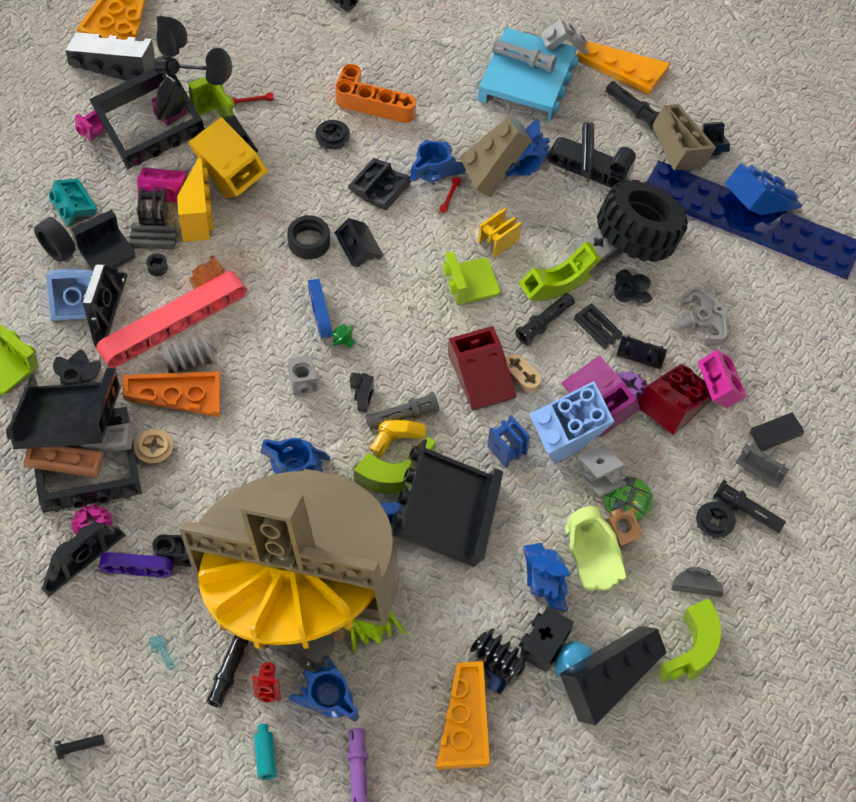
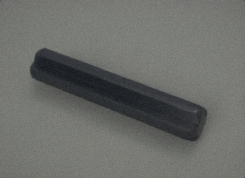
M586 121L582 127L581 175L590 178L593 176L595 125L593 122Z

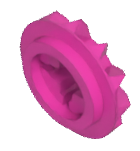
M95 503L92 506L83 505L81 510L75 511V516L71 520L72 530L75 535L82 527L90 525L87 524L88 516L96 520L95 522L112 526L111 514L104 506L100 507Z

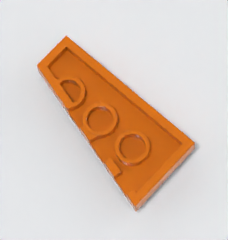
M220 371L123 375V399L130 402L220 417Z

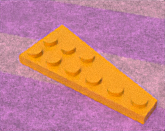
M97 0L77 27V32L100 34L102 38H109L112 35L122 40H127L128 37H135L137 39L146 0Z

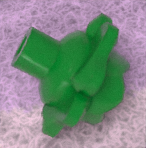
M345 324L338 326L332 333L334 338L333 345L345 343L348 348L352 347L355 344L351 337L354 326L350 325L347 327Z

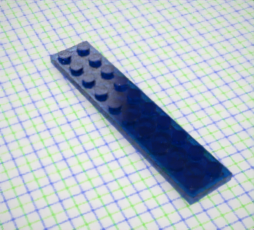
M659 160L647 180L651 185L658 186L664 192L670 193L673 199H677L680 202V207L684 208L688 216L846 280L856 261V239L787 211L766 215L757 214L750 211L729 188L684 170L674 171L671 165Z

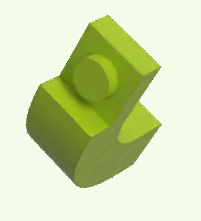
M585 241L560 265L550 269L533 267L518 283L529 300H551L562 296L564 293L573 291L592 276L590 271L602 259L593 245Z
M427 437L425 448L436 452V441ZM367 453L354 469V482L376 493L399 494L405 487L406 482L403 481L406 469L410 467L411 460L408 459L401 463H387Z
M709 598L686 609L683 620L692 634L694 645L687 653L662 664L658 674L663 682L672 679V681L679 680L686 673L692 681L699 677L711 664L720 645L721 623L718 613Z

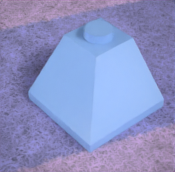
M81 269L49 270L46 278L51 321L87 318L83 306V296L87 291L89 279L93 271Z

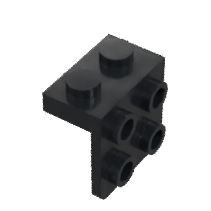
M112 209L71 229L75 246L92 271H94L95 265H106L110 268H115L136 256L134 249L119 230L117 217Z

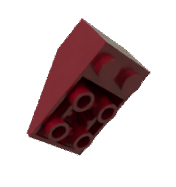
M493 326L449 338L447 354L472 411L517 397L501 342Z
M680 364L648 384L638 404L641 411L674 435L684 428L712 398L705 380L696 375L690 367Z

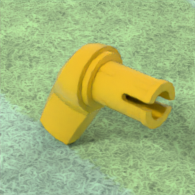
M409 420L384 421L379 425V434L369 450L374 455L383 457L392 440L400 438L423 439L426 434V425Z

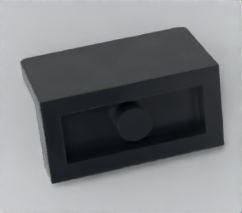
M348 218L334 232L347 258L354 267H359L369 256L379 259L384 256L367 224Z

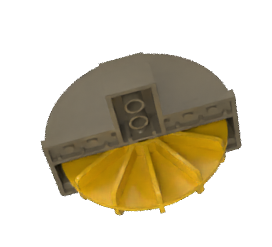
M308 469L262 477L224 496L204 514L199 522L183 521L179 527L193 572L199 583L202 599L210 615L222 630H227L238 637L254 642L255 648L263 649L265 644L289 645L302 643L303 648L307 649L309 648L308 641L326 636L342 627L350 630L353 628V619L385 626L389 619V611L394 602L399 583V566L391 525L377 499L360 485L352 482L349 477Z

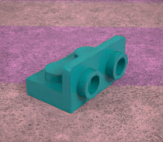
M78 178L54 180L52 189L49 192V199L67 227L73 226L76 217L96 215L98 208Z

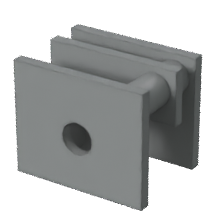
M602 445L579 456V460L583 463V467H580L583 473L581 477L599 497L626 485V482L623 480L626 477L621 472V468L625 466L606 445Z

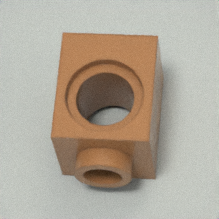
M622 507L609 512L610 518L605 519V521L615 532L619 546L643 538L632 509L624 512ZM619 520L626 524L625 533L621 532L618 528Z

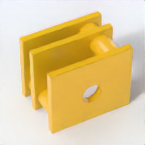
M503 208L479 225L478 242L481 243L487 238L489 243L494 241V257L520 239L522 223L518 222L515 225V217L505 222L506 208Z

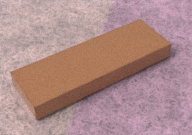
M65 446L27 449L23 464L28 468L98 478L104 454L99 451Z

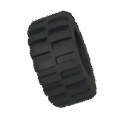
M624 180L615 184L610 189L597 214L598 228L601 230L602 236L607 238L608 243L611 246L614 245L619 252L628 254V257L638 258L639 261L644 262L650 260V262L662 261L671 256L688 228L686 212L684 208L680 207V202L677 199H673L672 195L664 192L662 188L655 187L646 181L644 183L640 182V180Z

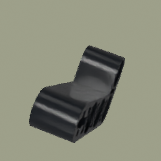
M564 137L556 138L548 152V161L555 166L582 176V144ZM620 147L614 157L594 149L593 176L585 178L612 188L619 182L629 180L634 169L636 154L628 147Z

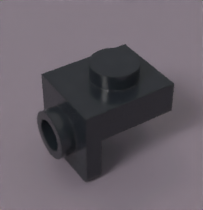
M723 122L704 123L702 126V132L716 147L712 153L713 155L730 152V143L724 136L725 124Z

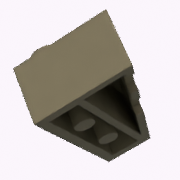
M679 104L664 105L652 124L674 171L704 167L716 149L714 144Z
M510 116L460 156L476 190L490 198L494 193V187L500 179L504 180L507 176L505 172L512 163L518 161L532 141L524 125Z

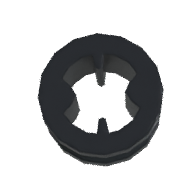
M154 253L147 258L146 265L149 274L152 276H162L167 272V259L164 255Z

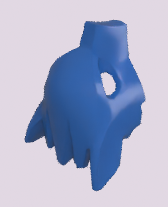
M538 119L526 128L532 141L518 161L512 163L505 172L506 177L512 175H531L532 172L539 170V167L547 157L550 139L542 138L543 132H540V122Z
M426 139L418 147L417 159L412 165L410 179L414 182L420 178L428 182H436L446 176L462 174L466 172V169L462 162H456V159L451 156L452 149L448 142L429 141Z
M290 438L283 441L265 439L260 450L261 454L270 458L272 470L275 474L303 471L304 469L322 472V460H330V456L326 452L316 449L310 442L301 438Z
M542 543L524 545L527 586H530L531 594L537 595V597H545L549 607L564 612L568 611L565 597L568 593L567 577L571 576L565 565V561L555 550H545Z
M329 656L326 657L328 668L321 666L318 672L303 671L307 687L302 686L300 688L303 692V697L292 694L289 696V700L328 718L345 716L354 722L360 718L357 709L353 705L352 692L345 678Z

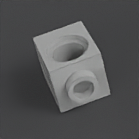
M311 355L287 359L293 395H306L317 391Z

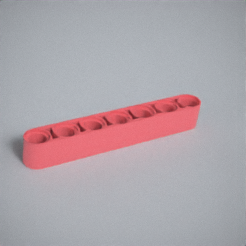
M233 271L225 272L103 338L98 342L96 350L108 367H118L240 300L246 294L247 288Z

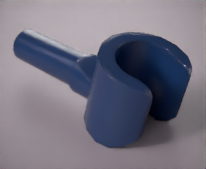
M483 661L484 672L491 679L487 687L493 692L501 694L507 684L506 681L496 675Z

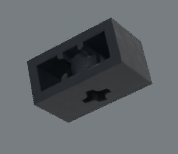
M546 607L543 614L538 612L531 625L534 627L530 635L525 633L519 643V647L522 648L520 657L526 654V661L547 673L558 651L569 637L574 621L549 607Z

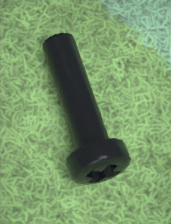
M103 734L61 744V740L54 743L58 760L64 759V754L105 745Z

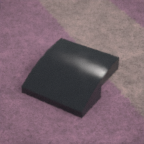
M373 158L348 185V188L365 201L387 211L410 185L411 179L409 175L392 170L391 163Z

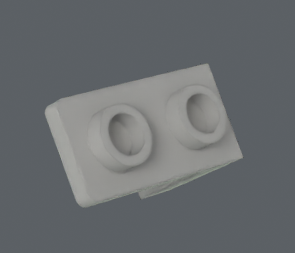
M561 18L541 32L545 47L550 52L568 40L584 55L588 53L586 48L588 43L581 33L578 35L574 27L570 23L566 24Z

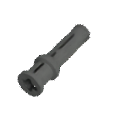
M432 391L429 392V395L418 399L410 398L406 404L366 415V421L369 429L372 430L379 427L384 421L403 420L409 417L418 419L422 414L432 411L437 413L440 409L436 395ZM400 413V414H397V415H393V416H390V417L381 419V418H383V417H386V416H389V415H392V414Z

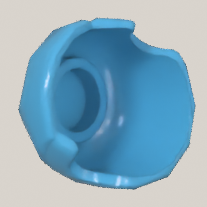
M571 641L564 644L558 651L554 662L557 674L560 676V673L592 655L594 651L587 644L579 641Z

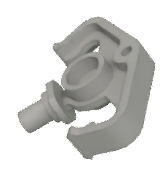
M693 286L683 293L680 302L682 304L684 302L689 303L693 297H698L701 306L695 308L692 314L686 313L684 319L675 321L674 326L676 330L686 327L690 328V330L696 327L704 329L713 326L719 334H707L704 345H721L725 342L728 334L725 307L703 288Z

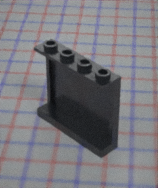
M106 368L102 382L38 386L35 374H31L27 384L24 385V392L18 400V406L13 411L12 420L6 428V435L8 440H11L13 449L102 443L121 389L116 368Z
M423 439L417 446L414 445L409 454L411 464L406 469L403 481L406 483L398 496L397 502L400 503V506L392 519V525H394L392 534L474 567L485 557L504 471L494 468L490 473H486L425 448L427 440Z

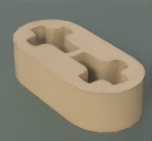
M512 354L507 356L506 362L512 381L525 393L533 394L537 392L541 384L540 374L520 355ZM510 364H512L513 366L519 365L518 369L516 367L510 368ZM526 379H527L528 381L534 380V384L531 383V382L527 384V383H526Z

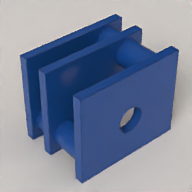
M510 415L507 422L502 420L500 427L495 430L490 428L487 447L507 468L509 462L514 458L519 460L522 453L527 455L530 435ZM502 435L510 442L509 446L501 438Z

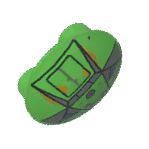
M625 476L626 478L623 479L626 482L625 486L604 495L605 510L609 513L622 507L624 512L632 509L637 522H639L652 507V492L642 480Z

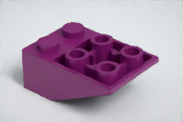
M599 355L561 383L570 394L595 381L615 421L600 434L602 437L641 408L637 399L624 382Z

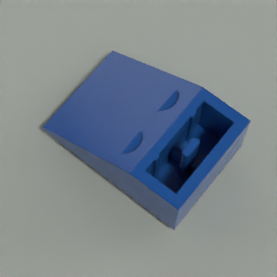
M740 163L724 183L750 211L760 215L798 209L803 206L797 200L799 196L793 190L785 187L786 183L778 176L773 177L765 170L761 172L752 164L747 166Z

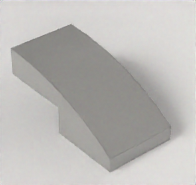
M130 423L108 426L102 443L78 445V448L92 451L129 450L132 447L134 427Z

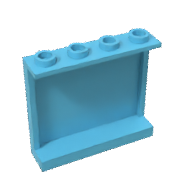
M505 27L500 41L531 51L539 49L541 53L550 56L553 54L557 55L555 68L550 74L547 73V70L538 67L531 68L529 63L494 53L480 83L478 101L486 103L489 95L533 107L548 112L547 121L550 122L553 114H557L559 111V99H563L567 89L565 84H570L573 74L571 70L577 67L579 57L576 56L577 48L562 43L550 52L545 47L542 37ZM507 49L508 51L521 55V53Z

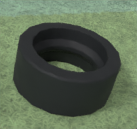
M313 215L301 216L292 221L288 227V246L297 257L315 259L325 254L330 247V229L322 218ZM305 230H314L322 235V239L311 245L302 244L296 240V235Z
M47 217L34 227L37 240L54 260L62 262L75 253L76 247L72 237L56 219Z

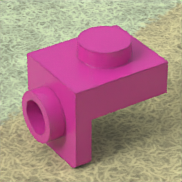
M94 111L85 117H82L79 113L75 115L76 131L79 135L85 136L89 141L105 132Z

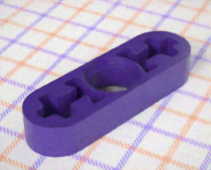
M106 552L101 554L99 569L101 571L123 575L167 578L172 576L174 561L172 559L151 555Z

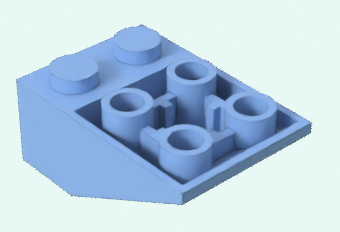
M595 381L529 414L548 455L555 464L579 452L615 422Z

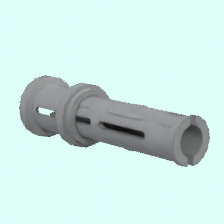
M498 39L495 40L492 48L494 53L529 63L531 68L538 67L547 70V73L550 74L553 72L557 62V55L553 54L550 56L541 53L539 49L531 51L499 41ZM507 49L521 53V55L508 51Z

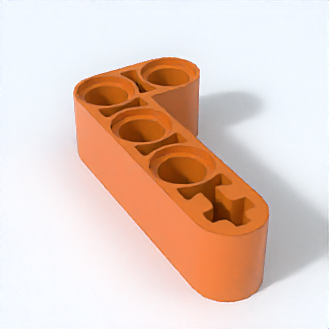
M347 64L342 68L335 86L336 103L338 106L403 123H409L415 119V97L410 94L361 83V69L358 65Z

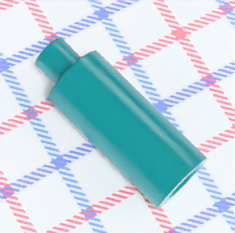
M268 724L257 725L258 733L254 735L257 778L269 780L277 777L273 733L268 731Z

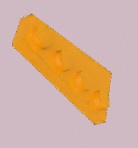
M587 41L588 44L586 45L588 53L584 55L579 51L577 57H579L578 61L650 95L670 66L668 62Z
M483 661L457 663L436 770L490 767Z

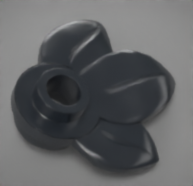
M627 269L620 270L616 274V284L613 290L617 300L629 302L632 299L638 303L652 301V296L647 292L651 285L650 278L643 274L633 276Z
M80 349L68 360L56 357L53 362V370L60 377L61 385L84 383L94 379L99 374L101 362H89L84 350Z

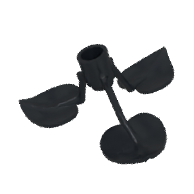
M157 16L156 42L163 56L155 59L154 70L158 74H163V78L168 80L162 81L158 87L156 116L157 120H164L178 115L185 105V93L181 87H177V81L170 75L178 73L180 68L206 70L207 82L212 85H221L230 78L233 66L229 54L222 48H213L207 53L206 66L179 64L172 57L180 53L179 49L186 45L187 31L180 21L172 17Z

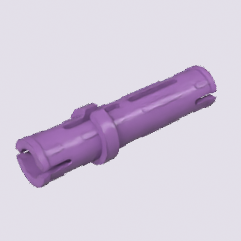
M353 728L348 730L349 753L347 754V761H350L351 802H368L366 774L368 753H366L365 729Z

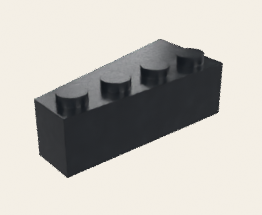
M76 32L65 50L69 65L111 76L115 79L128 81L154 68L155 55L152 39L145 38L144 41H137L135 37H128L127 40H122L112 35L109 38H102L100 34Z
M639 626L560 673L578 721L596 726L667 653L658 629Z

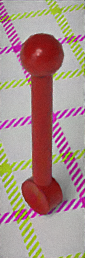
M268 92L262 96L239 99L232 97L235 105L242 102L265 99L273 101L274 94Z
M459 177L452 179L453 185L444 204L439 208L442 213L448 211L451 197L456 187L461 184Z

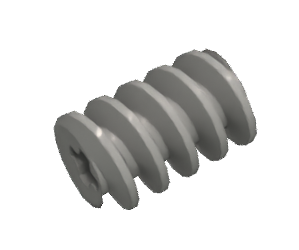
M203 335L199 336V343L194 338H190L189 346L184 340L181 341L180 348H178L176 343H172L171 351L166 345L162 346V356L168 373L169 368L178 373L180 365L187 371L188 363L193 368H196L198 360L205 366L206 358L215 363L210 342Z

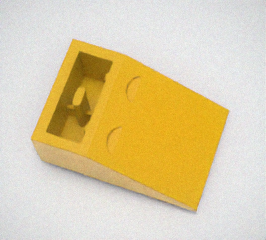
M222 117L188 142L198 159H202V165L207 167L208 174L224 198L237 197L268 172L257 153Z
M198 159L177 196L183 242L210 240L209 231L214 230L207 167H202V159Z

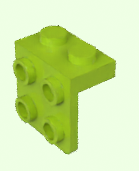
M206 76L188 84L190 100L200 116L216 110L220 117L235 115L233 112V107H235L234 101L230 95H226L222 84L212 85L207 82Z
M454 251L445 253L442 271L444 276L448 278L449 291L451 295H454L457 305L496 297L500 294L498 283L487 258L458 263Z
M3 325L0 326V395H6L39 368L35 356L37 354L36 350L29 343L24 344L14 330L11 329L9 331Z

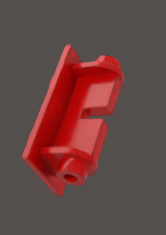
M265 662L261 665L258 677L252 676L255 698L267 703L274 702V700L281 701L279 680L275 679L276 667L271 662Z

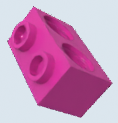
M715 350L698 361L713 402L728 408L747 397L732 357Z

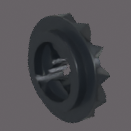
M327 120L316 128L315 136L319 145H324L326 149L334 147L336 150L338 146L344 147L345 142L349 141L350 130L341 121ZM336 131V136L329 138V135Z
M720 502L705 503L699 508L695 518L697 528L703 531V535L712 536L713 540L717 537L724 539L728 534L732 533L736 524L733 511L727 505ZM712 517L716 520H721L719 527L715 523H709Z

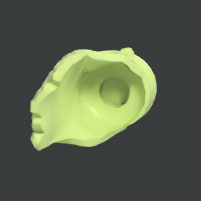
M587 506L574 512L569 517L565 530L567 535H570L569 549L575 560L583 588L592 591L596 589L599 591L611 590L614 585L624 581L627 577L617 536L611 526L603 519L601 510L598 507Z

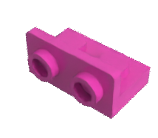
M143 167L137 178L138 197L140 187H143V191H154V187L157 188V191H162L163 188H166L168 202L178 203L177 196L187 180V172Z

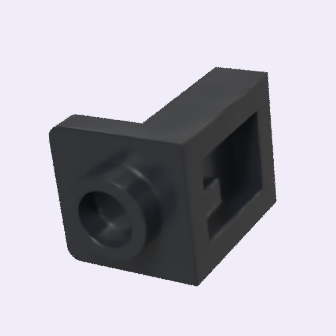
M351 372L350 387L356 389L354 401H357V409L367 413L374 392V377L366 373Z

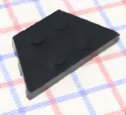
M95 265L93 274L89 279L87 291L83 296V306L95 348L100 340L109 335L128 276L127 273L118 272L117 269L106 265Z
M95 521L88 526L82 527L76 536L68 542L60 544L52 554L42 586L43 592L48 597L100 557L102 553H105L124 538L126 534L119 527Z

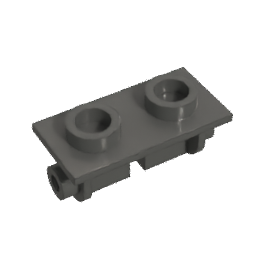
M745 444L741 451L742 453L735 462L776 487L780 485L790 470L785 466L786 464H781L755 449L752 444Z

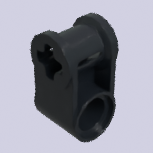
M161 534L153 540L154 556L168 557L174 561V565L192 567L181 535ZM164 547L170 548V550L167 552L159 551L161 548Z

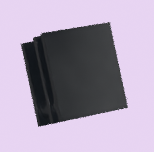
M140 187L137 204L140 225L167 226L169 206L166 188H163L162 191H157V188L154 187V191H143V187ZM145 199L152 200V218H145L147 210ZM159 200H161V203H160V216H161V219H159V217H158V204H159Z

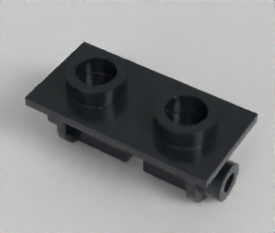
M628 335L627 337L622 336L616 356L661 369L667 349H664L662 345L660 347L644 343Z

